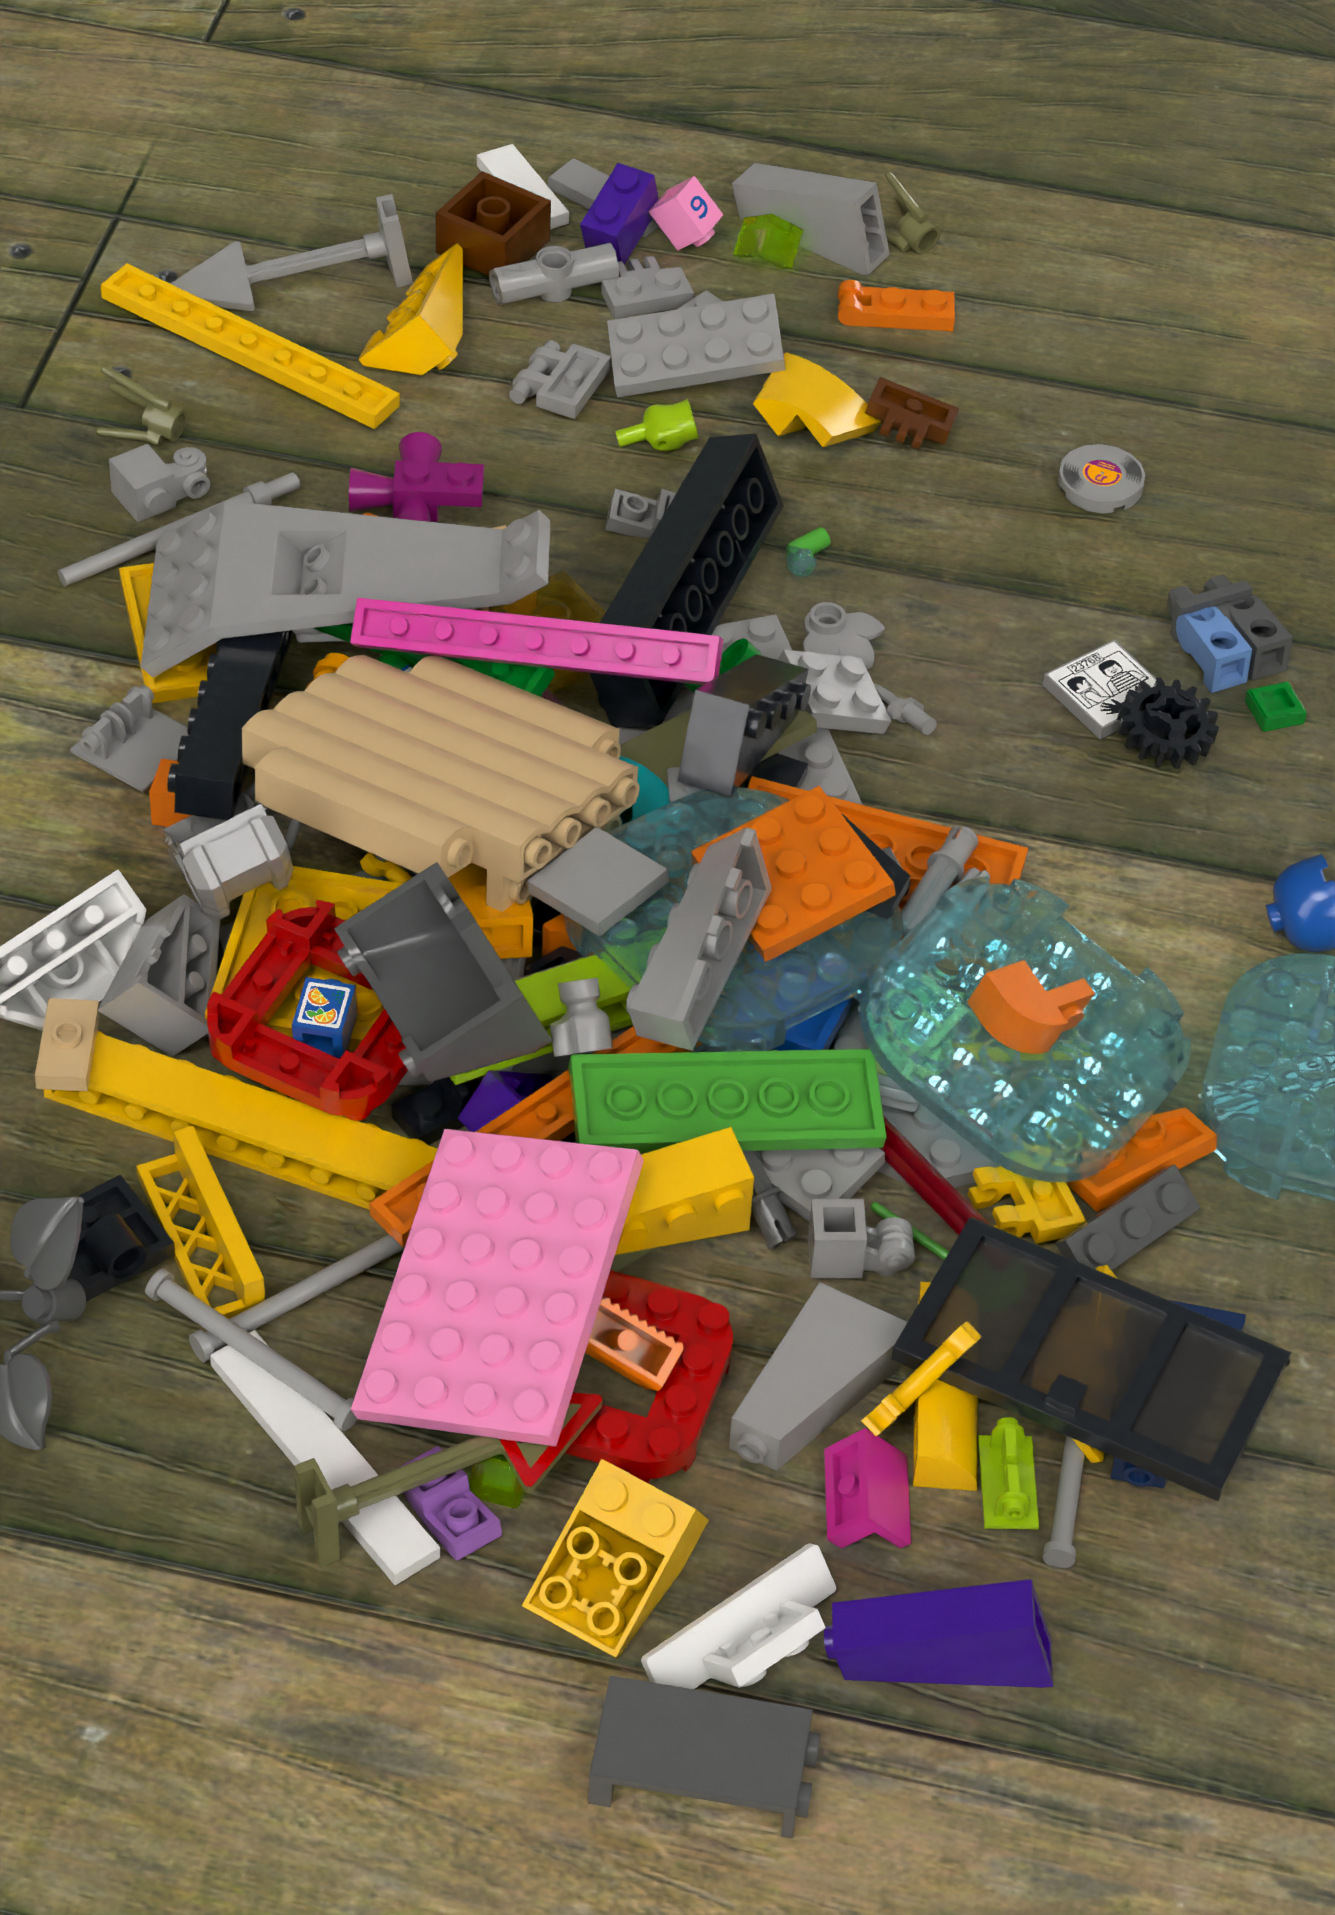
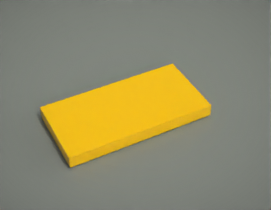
M154 563L119 568L120 582L143 684L149 687L154 694L152 703L198 697L201 680L207 681L209 657L211 653L217 654V642L154 678L141 668Z

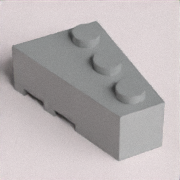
M183 894L145 920L97 1011L172 1057L208 1034L205 1011L217 976L220 919L204 914L197 902Z

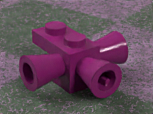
M425 432L410 433L401 439L399 443L401 461L396 460L394 478L350 468L349 512L393 505V518L438 523L440 506L482 507L484 464L439 462L442 454V445L435 436Z

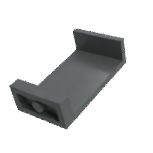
M610 1675L589 1775L588 1804L611 1807L615 1785L784 1813L781 1837L793 1838L796 1816L808 1817L813 1783L802 1782L804 1766L815 1768L821 1734L810 1732L813 1709Z

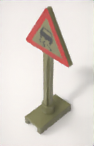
M572 1393L556 1446L477 1436L351 1487L347 1483L332 1490L315 1458L294 1465L298 1526L302 1534L314 1530L315 1559L319 1567L322 1568L340 1560L339 1522L359 1515V1510L495 1455H505L524 1491L531 1493L601 1409L603 1398L599 1394Z

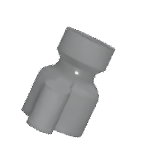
M598 978L558 983L560 1001L566 1005L567 1011L560 1020L550 1024L554 1057L613 1048L609 1017L596 1004L597 999L600 997Z

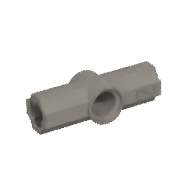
M611 243L571 252L561 246H547L538 251L535 260L490 270L489 282L497 305L537 296L548 302H561L571 296L573 288L600 283L602 280L618 278L619 264L616 251Z

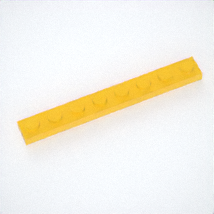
M128 263L101 284V297L373 429H376L400 407V393Z

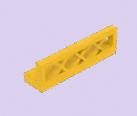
M192 1125L173 1131L175 1154L137 1165V1177L158 1223L174 1242L175 1256L173 1257L189 1292L210 1306L207 1297L214 1285L234 1291L238 1298L237 1301L213 1308L230 1319L265 1300L264 1277ZM180 1171L184 1180L175 1193L157 1187L153 1179ZM179 1208L200 1215L201 1219L194 1231L173 1224L172 1220ZM197 1246L217 1253L218 1258L212 1269L190 1262L189 1259Z

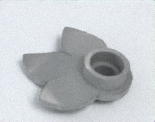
M822 602L813 606L805 618L804 629L807 637L803 642L804 652L812 651L820 654L862 658L866 669L873 666L875 658L869 640L880 636L885 631V627L880 621L863 612L845 613L844 609L835 603Z

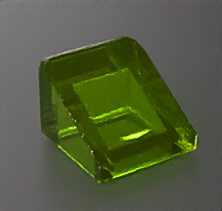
M498 1454L473 1464L469 1488L478 1499L512 1509L519 1507L526 1492L505 1455Z

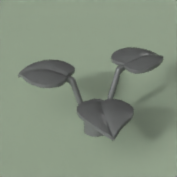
M79 1196L41 1198L28 1201L16 1212L11 1226L10 1243L13 1256L19 1263L26 1266L24 1277L34 1281V1283L24 1291L0 1290V1300L22 1301V1308L26 1316L42 1324V1326L7 1349L4 1353L5 1363H0V1434L16 1445L34 1450L46 1448L45 1430L52 1402L51 1381L45 1365L37 1357L27 1353H19L46 1334L58 1332L60 1330L59 1322L76 1320L84 1312L86 1305L85 1291L77 1280L68 1278L76 1257L81 1232L83 1198Z

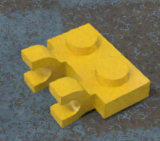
M1047 1145L1002 1153L998 1159L999 1167L975 1168L972 1176L977 1186L969 1188L967 1195L976 1210L992 1206L1006 1194H1010L1016 1206L1002 1205L993 1208L992 1215L997 1225L993 1226L1020 1238L1024 1233L1030 1232L1035 1244L1061 1239L1086 1222Z

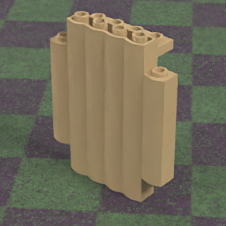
M366 655L350 657L335 673H326L318 676L305 691H296L288 694L274 709L257 712L242 727V764L255 769L256 801L267 808L418 874L438 862L448 878L470 863L487 869L486 905L501 912L515 902L524 904L533 897L529 893L527 880L567 849L572 848L577 841L594 828L598 827L617 838L622 826L620 813L636 803L640 789L637 782L638 767L619 759L621 753L619 728L441 656L432 655L423 658L409 673Z

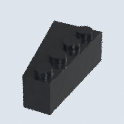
M756 654L697 688L694 694L677 781L731 797L794 721L799 711L803 712L805 710L811 693V685L806 683L809 669Z

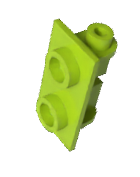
M1001 1418L997 1421V1426L992 1430V1435H978L984 1529H1039L1032 1436H1025L1023 1427L1018 1425V1421L1015 1418Z

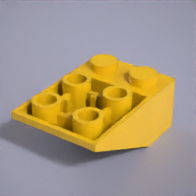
M601 1459L524 1600L522 1607L618 1659L684 1568L709 1519L690 1505Z

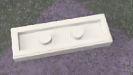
M513 144L477 154V167L480 171L551 200L550 229L569 224V211Z

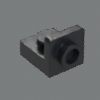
M450 1077L433 1081L432 1084L392 1104V1118L410 1139H419L430 1145L442 1138L444 1129L459 1130L464 1127V1124L458 1117L472 1097V1089L468 1081L455 1085Z

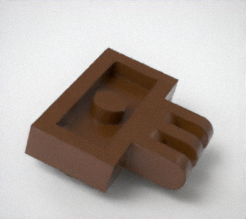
M879 377L865 414L883 421L879 435L887 438L891 430L894 429L898 431L895 439L896 442L903 444L906 436L909 435L913 437L911 448L919 451L924 439L933 440L945 445L959 408Z

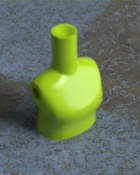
M688 398L675 404H655L649 406L644 412L642 423L615 431L620 448L647 440L654 449L675 451L686 442L699 439Z

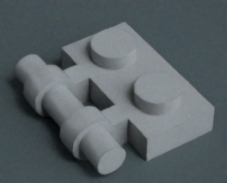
M548 340L544 346L536 348L529 358L530 365L528 368L519 371L513 379V388L509 392V397L513 402L521 404L527 397H532L536 394V407L576 419L610 371L611 356L573 343L567 352L563 353L560 352L561 349L557 342Z

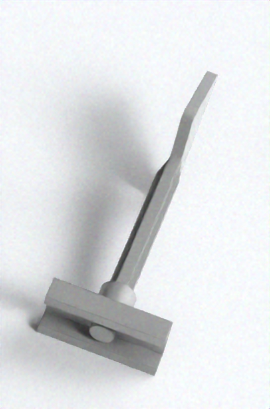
M393 194L376 197L379 232L363 235L364 239L264 261L250 266L245 264L241 243L235 241L170 284L218 307L253 311L255 304L250 287L253 282L278 278L368 257L371 260L385 256L397 288L411 285L413 281Z

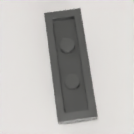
M1174 1164L1164 1167L1055 1244L1062 1256L1093 1269H1096L1098 1266L1108 1265L1112 1271L1199 1210L1200 1206Z

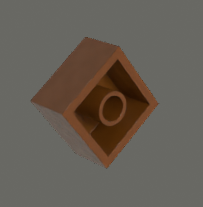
M481 171L436 212V253L441 255L458 243L463 249V265L488 276L489 271L494 268L526 262L550 241L551 200Z

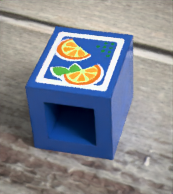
M306 977L292 1022L293 1038L340 1059L345 1050H348L358 1016L356 985L346 984L335 979L321 980Z

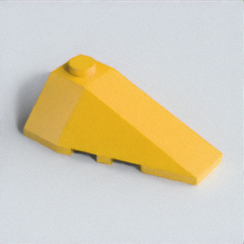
M458 243L424 268L405 293L408 297L386 317L390 322L386 327V332L383 334L381 330H378L368 340L358 359L363 366L424 375L435 366L438 370L445 368L456 358L458 352L455 349L463 335V249Z

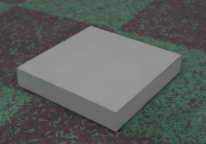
M596 827L577 841L572 848L567 849L529 878L527 884L531 895L600 937L669 882L667 868Z

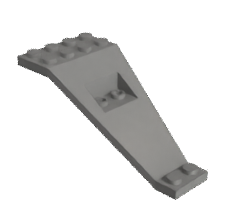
M223 501L209 510H202L191 521L179 528L166 531L157 540L141 668L154 678L223 638L290 630L297 634L307 628L353 623L357 598L461 609L512 604L548 584L550 520L540 510H537L523 519L513 521L505 529H493Z

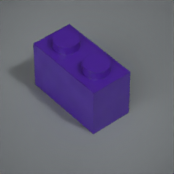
M617 163L580 223L585 248L611 243L616 251L617 261H622L625 265L652 220V216L648 211L659 200L654 174Z

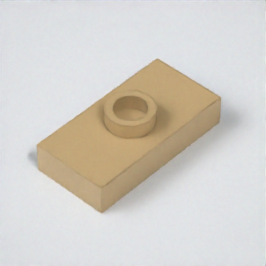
M48 998L35 1072L36 1089L88 1091L100 1012L97 1011L99 1001Z

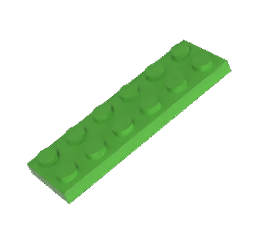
M874 1049L576 1054L570 1056L569 1075L576 1143L635 1149L639 1153H648L728 1127H732L742 1151L883 1148L886 1140Z

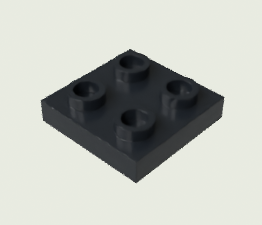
M121 1175L79 1195V1197L83 1198L81 1232L76 1257L68 1278H73L82 1285L86 1295V1302L175 1256L173 1240Z

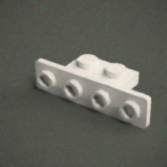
M811 1543L806 1544L643 1655L641 1662L650 1682L695 1689L712 1678L739 1688L745 1687L761 1680L766 1675V1669L783 1657L793 1656L803 1651L809 1645V1639L826 1628L818 1609L813 1607L836 1591L835 1582L819 1546Z

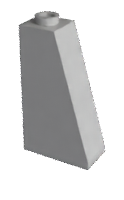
M754 163L732 183L733 194L741 220L859 274L869 275L890 255L878 187L875 182Z
M819 1282L734 1413L731 1420L729 1449L737 1452L743 1459L751 1463H761L777 1471L903 1365L891 1358L893 1346L905 1328L907 1321Z

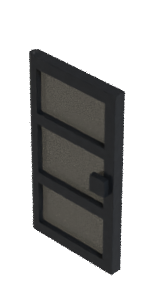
M970 1217L894 1344L891 1359L916 1370L954 1331L968 1321L982 1337L951 1365L938 1380L1201 1495L1219 1501L1286 1367L1290 1364L1292 1352Z

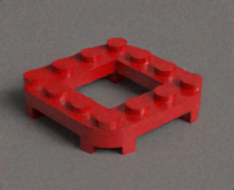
M316 900V907L299 908L284 914L282 910L277 909L266 920V935L224 992L219 994L213 991L208 1000L207 1028L211 1055L230 1070L323 1112L345 1116L354 1121L366 1119L373 1109L383 1104L390 1097L408 1071L398 1054L406 1048L401 1040L402 1036L384 1008L355 1051L351 1053L345 1050L339 1059L266 1026L311 964L373 990L362 972L354 977L351 975L337 953L338 950L344 947V944L334 928L345 922V920L336 917L335 904Z
M610 1270L602 1298H610L611 1303H619L620 1309H628L629 1314H637L638 1320H646L647 1325H655L656 1331H664L665 1336H673L675 1342L683 1343L684 1350L663 1387L659 1391L657 1390L647 1417L602 1404L601 1409L565 1453L596 1463H600L601 1459L649 1484L650 1479L662 1478L680 1469L686 1472L696 1458L697 1444L724 1374H728L730 1370L733 1332L729 1321L730 1315L725 1306L713 1303L702 1296Z

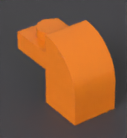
M1022 960L987 972L967 1003L984 1028L997 1041L1019 1052L1039 1054L1048 1052L1062 1032L1073 1028L1084 1018L1082 1011L1095 993L1084 978L1046 991L1026 961Z

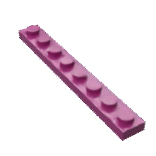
M357 598L350 644L360 648L704 685L719 676L724 642L723 638L716 635Z

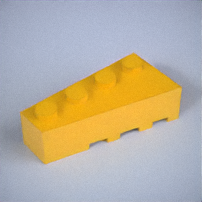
M732 1127L641 1155L644 1160L615 1255L743 1232L750 1229L754 1176Z

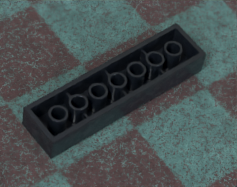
M757 433L709 437L600 623L706 635L713 634L784 507ZM589 673L598 693L599 704L605 709L610 724L614 727L658 726L662 724L684 685L681 682Z

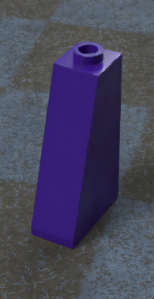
M1032 1579L832 1603V1625L825 1626L824 1644L828 1659L837 1660L844 1680L1035 1688L1054 1687L1051 1637Z

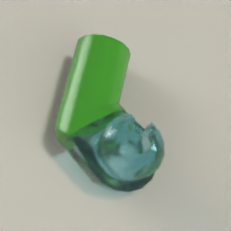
M818 527L787 545L786 567L791 574L796 577H806L813 572L817 564L814 554L830 546V537L824 528Z

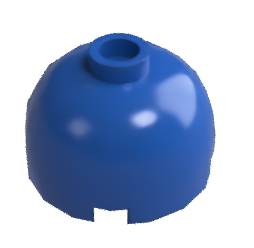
M1322 854L1303 859L1288 866L1278 875L1274 883V903L1265 905L1273 932L1282 930L1289 943L1302 951L1321 952L1335 949L1334 880L1325 881L1322 869L1329 866Z

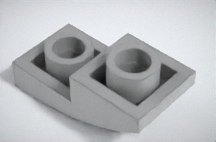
M615 488L610 500L605 530L634 537L650 538L676 493L661 489L656 501Z

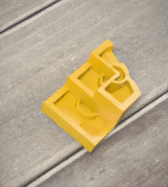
M787 352L784 353L786 370L772 372L753 402L777 436L807 427L822 447L872 433L883 422L878 418L865 414L868 404L837 376L807 359Z

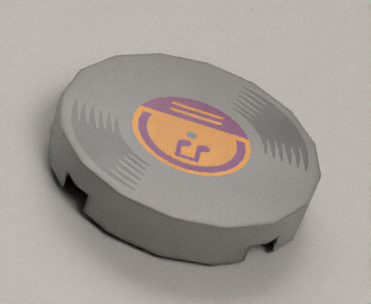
M1103 444L1084 445L1070 451L1062 459L1057 483L1059 488L1066 492L1065 498L1071 504L1086 511L1105 514L1114 513V508L1125 505V510L1134 506L1142 496L1146 474L1142 464L1131 453L1118 447Z

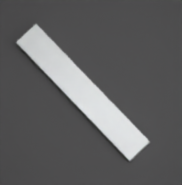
M255 1330L249 1332L255 1338L266 1344V1342L260 1337V1335ZM229 1345L210 1355L211 1367L293 1465L315 1458L331 1490L347 1483L351 1487L378 1476L370 1464L321 1408ZM396 1495L359 1510V1515L341 1521L394 1585L399 1584L440 1558L439 1545Z

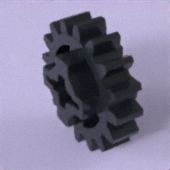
M1160 677L1156 678L1153 687L1141 681L1137 691L1128 690L1117 715V720L1120 721L1117 732L1120 735H1128L1124 745L1127 749L1135 747L1140 749L1138 756L1140 760H1144L1150 755L1155 758L1156 767H1161L1164 760H1168L1174 769H1179L1183 759L1193 766L1196 765L1199 755L1207 757L1219 730V727L1215 725L1218 713L1207 711L1211 702L1209 698L1198 700L1195 697L1196 687L1193 686L1185 691L1181 689L1180 680L1177 679L1174 680L1172 686H1165L1164 681Z

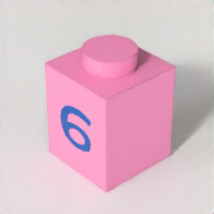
M695 176L667 189L648 211L677 251L692 243L695 247H699L707 242L715 234L713 227L723 216V213Z

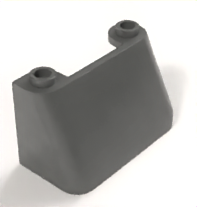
M438 862L334 928L344 944V947L337 951L341 960L353 977L360 972L363 973L402 1036L401 1040L406 1048L398 1054L414 1079L424 1075L428 1082L440 1080L535 1053L552 1042L546 1029Z

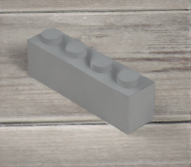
M744 828L708 846L700 864L696 863L692 867L688 878V888L681 902L674 904L668 917V928L662 940L651 948L647 960V969L640 983L633 985L628 994L626 1008L630 1014L637 1036L693 1051L772 890L756 830Z

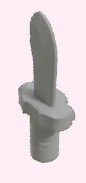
M874 683L880 698L889 704L887 712L891 719H897L902 723L908 722L924 735H929L935 730L937 722L923 711L924 705L912 697L907 699L898 698L886 688Z

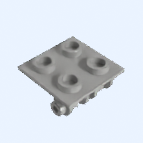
M145 685L140 687L134 686L128 690L127 696L122 700V703L115 702L112 704L109 710L101 714L100 720L96 724L83 730L82 738L70 749V753L144 793L153 783L161 758L178 761L179 742L182 735L189 736L187 732L188 727L152 708L154 694L149 687Z

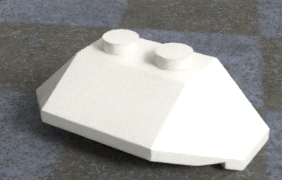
M119 869L0 946V1018L43 1031L48 998L97 1000L99 1002L103 1000L144 923L147 910Z

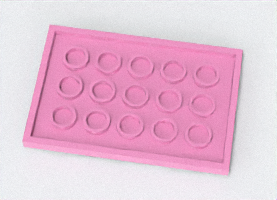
M444 1129L351 1407V1411L357 1419L556 1446L644 1160L639 1151L635 1149Z

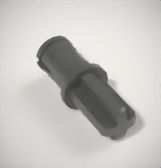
M743 1151L754 1176L751 1212L770 1250L780 1246L782 1241L785 1244L798 1236V1233L794 1230L777 1196L781 1193L780 1188H773L756 1152Z

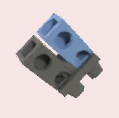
M1223 574L1210 578L1204 584L1203 593L1194 595L1185 586L1169 591L1166 608L1172 617L1170 635L1176 642L1180 643L1186 653H1190L1201 667L1204 672L1203 683L1210 693L1247 683V677L1254 681L1287 671L1293 637L1256 595H1252V587L1246 580L1232 584Z

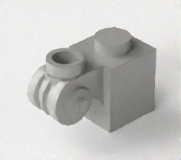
M148 444L110 458L111 492L137 523L175 508L176 501L187 496L193 499L200 498L210 488V480L206 474V456L201 450L193 447L181 448L174 453V463L165 464Z
M812 1199L808 1229L810 1278H862L863 1271H874L881 1276H891L913 1264L915 1260L912 1225L908 1221L896 1217L881 1220L876 1228H870L866 1226L864 1199Z

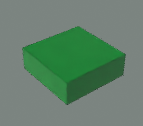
M1289 681L1247 690L1245 703L1262 732L1305 723L1307 711Z

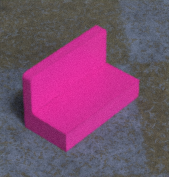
M866 1428L825 1448L827 1540L842 1549L875 1532L899 1548L911 1544L908 1464L905 1453L879 1436L875 1437Z

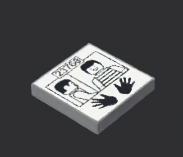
M1112 640L1045 673L1043 686L1101 740L1118 730L1120 721L1117 720V715L1128 690L1137 691L1141 681L1153 687L1156 677L1116 640Z

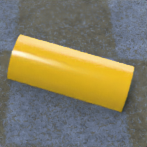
M920 1282L917 1306L931 1282ZM954 1288L924 1341L940 1347L966 1321L978 1332V1308L971 1297L963 1291ZM978 1341L961 1357L978 1364ZM937 1379L914 1402L913 1487L977 1491L978 1397Z

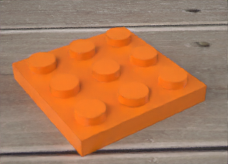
M820 785L691 851L693 864H700L708 846L744 828L756 830L772 890L748 940L765 963L896 895L892 879Z

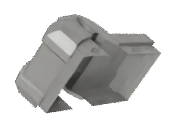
M243 793L240 794L233 818L229 820L192 815L163 829L165 834L163 842L168 841L167 845L171 846L167 848V851L174 866L184 874L204 914L219 919L230 915L229 903L231 900L260 885L271 882L278 891L288 887L294 869L287 843L274 817L267 816L265 812L267 808L263 807L258 801H252L249 796Z

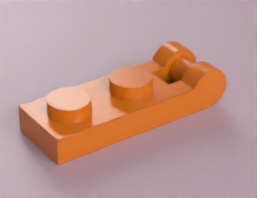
M845 280L838 287V300L840 302L838 305V319L844 325L950 332L954 330V292L899 289L895 287H862L856 280Z

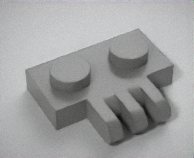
M654 256L644 257L645 268L642 267L638 258L630 259L628 261L629 271L626 270L623 262L619 261V277L602 280L601 294L613 319L679 308L694 298V292L682 268L660 269Z

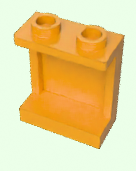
M473 863L468 864L448 878L500 959L532 957L533 913L529 899L524 904L515 902L503 912L486 905L487 869Z

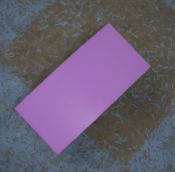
M436 1446L404 1465L439 1452L442 1449ZM462 1469L403 1492L427 1528L456 1561L502 1536L500 1520L470 1491L467 1474Z

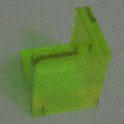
M772 213L744 217L733 254L741 259L759 257L781 269H790L793 267L804 229Z

